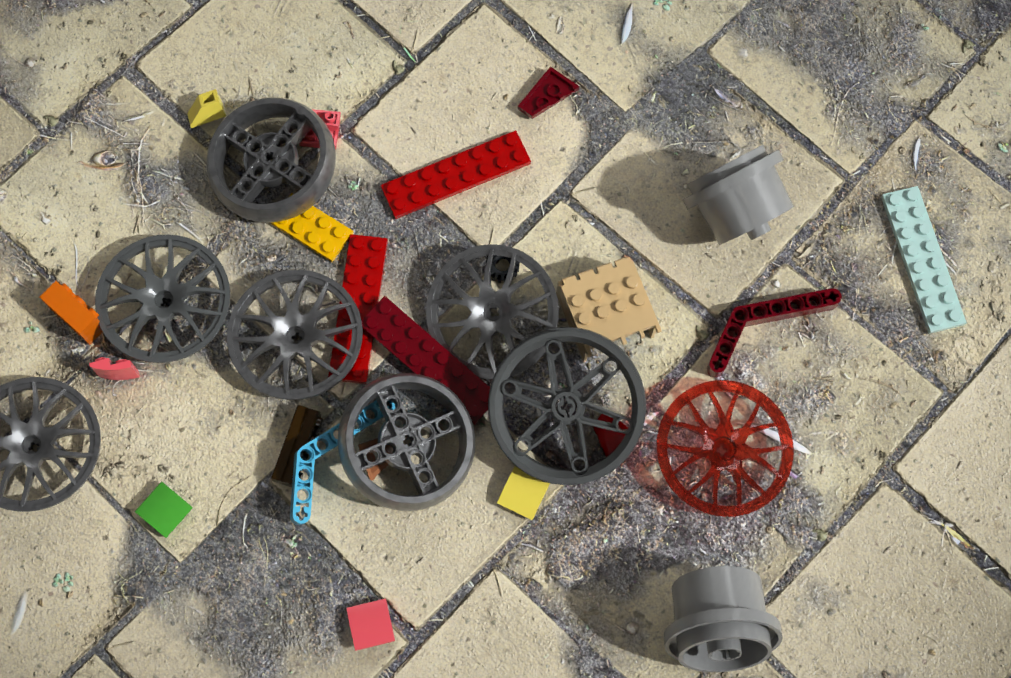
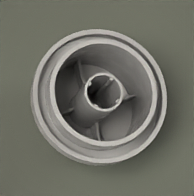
M764 145L688 183L687 186L692 194L682 199L687 210L698 205L719 245L745 233L748 234L750 240H753L769 232L771 228L768 221L794 207L774 166L784 159L779 149L768 154Z
M735 566L708 567L684 574L673 583L674 622L664 632V645L667 654L679 660L684 667L702 672L742 670L762 663L781 644L783 639L781 623L775 616L766 612L761 578L754 571Z

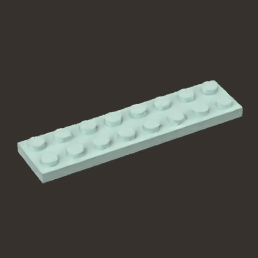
M918 186L882 194L881 199L928 334L964 326L967 322Z

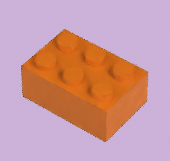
M55 281L40 296V299L89 345L103 333L99 325L100 321L97 318L99 314L94 309L89 308L65 283L60 285Z

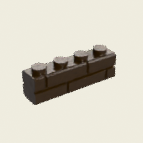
M297 405L271 476L273 482L292 487L295 453L302 446L316 438L314 436L316 429H320L323 422L319 411ZM301 451V459L304 461L309 460V454L306 451ZM299 471V474H298V475H299V478L302 480V479H303V473H302L301 471Z

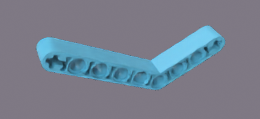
M377 400L366 406L360 413L356 421L359 427L354 429V435L384 417ZM387 401L390 403L387 408L394 410L395 404L392 401ZM367 410H371L374 412V419H370L367 417ZM340 423L308 442L295 453L290 520L295 525H302L310 519L315 460L338 446V439L334 437L333 432L335 430L339 431ZM317 441H323L326 444V449L320 450L317 447ZM306 451L309 454V460H302L300 452ZM299 471H305L308 474V479L305 481L301 480L298 475ZM300 490L306 493L307 497L304 501L297 497V492ZM306 504V506L301 508V514L305 515V517L299 520V517L296 516V514L300 512V506L296 505Z

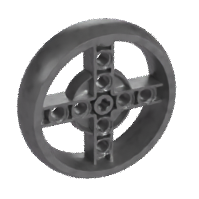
M278 97L254 100L230 113L213 134L207 152V174L215 195L224 206L235 214L257 222H281L294 218L310 209L327 190L333 177L336 163L334 141L325 122L309 107L294 100ZM276 117L289 118L278 133H264L255 137L245 130L249 126L265 119ZM310 129L316 134L320 145L319 162L313 175L298 166L299 156L296 148ZM232 145L244 153L243 162L246 173L230 191L224 179L223 169L225 157ZM299 177H303L302 180L296 181ZM287 182L299 190L294 195L279 202L269 204L252 203L264 187H276ZM251 186L248 191H245L247 187Z
M398 373L369 383L352 398L343 413L339 425L338 452L348 479L366 498L389 509L417 511L443 502L463 483L474 458L475 432L466 407L447 386L424 375ZM396 389L417 390L430 395L440 402L449 413L428 422L418 414L405 411ZM376 398L386 420L380 428L378 444L355 453L353 436L356 421L365 406ZM392 401L395 404V410L388 409L386 402ZM395 419H400L403 422V428L396 427ZM439 422L446 424V431L438 427ZM422 429L428 431L429 438L426 439L421 436L420 432ZM457 430L459 452L456 464L448 478L438 485L429 465V461L435 452L436 439ZM405 437L406 440L410 439L411 443L404 445ZM385 445L393 447V454L386 453ZM370 452L375 455V462L368 461L367 453ZM412 455L418 456L419 464L412 463ZM386 461L393 468L409 472L419 495L404 496L388 492L372 482L364 471ZM420 473L426 474L428 478L426 483L420 481Z

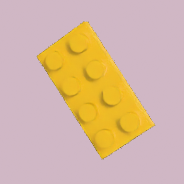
M314 206L289 220L270 222L279 230L331 262L335 260L348 242L350 234H353V230Z

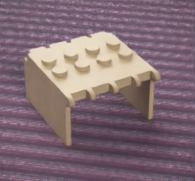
M630 257L615 260V268L609 262L596 267L597 274H595L592 268L578 273L579 280L576 279L575 275L563 278L562 281H558L556 294L569 327L594 331L613 342L620 339L622 345L627 344L625 337L637 333L641 339L645 338L643 332L645 330L648 331L650 338H654L656 332H662L635 264L631 261ZM575 342L583 362L587 361V357L592 356L591 349H594V347Z

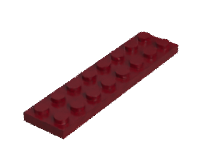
M386 296L364 317L362 328L414 374L433 378L452 390L466 407L474 426L488 411L490 387Z

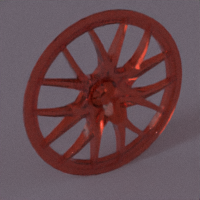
M714 380L704 382L683 392L665 412L659 425L656 440L658 463L669 487L687 505L713 516L737 517L764 507L782 490L790 475L793 464V439L783 413L764 393L752 386L736 381ZM714 392L734 393L725 414L713 394ZM705 394L709 395L717 414L718 426L716 429L708 427L691 402L693 399ZM741 395L755 402L756 405L742 428L733 429L730 422L737 397ZM687 404L698 426L673 420L678 412ZM759 407L773 421V423L750 428ZM671 425L684 428L701 436L704 445L701 447H685L667 444ZM776 427L781 446L751 448L745 442L748 436L756 432ZM720 446H722L723 450H726L723 456H721L720 452H717ZM667 449L693 454V456L673 471ZM781 450V461L778 471L759 455ZM703 459L708 461L709 470L705 476L687 491L675 474L697 460ZM748 459L758 463L776 476L766 491L742 468V461ZM724 469L732 474L735 483L737 503L735 506L717 505L718 482L720 472ZM711 476L712 504L691 494ZM741 479L761 495L752 501L741 504Z

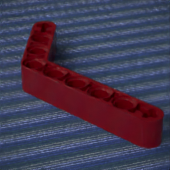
M830 288L735 307L708 363L707 373L714 378H718L724 373L744 327L833 310L841 301L842 295L840 291ZM809 300L815 301L817 306H812ZM790 304H796L798 309H793ZM772 307L778 308L780 313H775ZM753 311H759L762 316H755ZM735 315H741L743 320H737ZM727 331L735 332L736 336H729ZM720 347L727 348L729 353H722ZM720 360L721 363L718 370L714 369L716 362Z

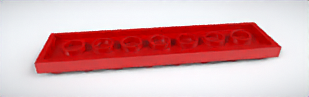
M515 130L381 185V189L394 218L398 219L531 164V160Z
M350 234L342 287L356 303L362 321L379 302L388 238ZM346 308L338 310L336 328L350 325L351 321ZM352 329L334 335V341L349 351ZM364 329L360 353L352 369L341 380L343 382L367 384L374 338ZM333 347L330 366L337 370L347 354Z

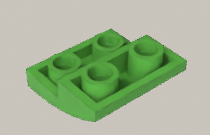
M161 481L135 512L167 538L193 507Z

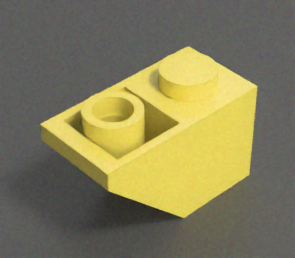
M216 89L198 95L187 113L191 128L226 117L223 103Z

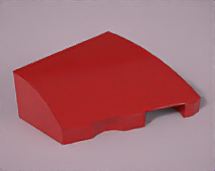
M601 414L597 420L612 423L613 418ZM621 421L618 422V425L621 429L628 428ZM592 426L606 457L617 448L625 436L624 433Z

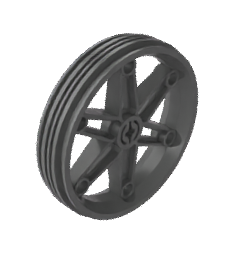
M559 327L544 330L528 337L506 355L495 372L491 383L488 414L492 432L498 445L515 466L526 474L544 482L559 485H577L604 477L628 458L643 430L646 415V396L643 382L636 366L626 352L616 343L591 330L576 327ZM562 342H578L592 346L606 354L609 358L574 384ZM550 343H557L560 347L559 352L552 353L549 349ZM545 345L551 388L509 378L515 367L526 355ZM556 359H560L568 387L558 389L554 361ZM608 361H614L617 364L615 371L607 370L606 363ZM619 370L623 373L630 389L632 399L631 417L590 401ZM601 372L604 377L583 397L578 389ZM508 382H512L515 385V392L511 393L506 390ZM522 389L551 395L549 404L521 394ZM504 395L544 411L516 442L512 438L505 421ZM565 397L568 404H572L569 414L567 409L562 407L565 403ZM586 407L612 417V423L583 416ZM551 414L557 422L533 439L530 435ZM625 419L629 422L630 426L627 429H621L618 422ZM576 423L580 452L576 453L574 452L567 425ZM583 424L625 434L621 443L611 454L589 466ZM560 428L572 469H558L546 466L532 459L527 453ZM519 441H526L529 446L528 449H520L518 446ZM575 460H583L585 467L582 469L577 468L574 463Z

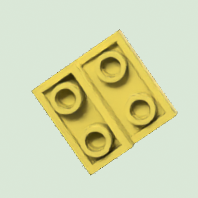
M514 466L497 504L533 520L550 483L536 479L523 472L517 466Z

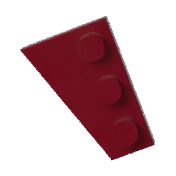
M549 67L518 105V110L533 119L578 91L580 86L552 67Z

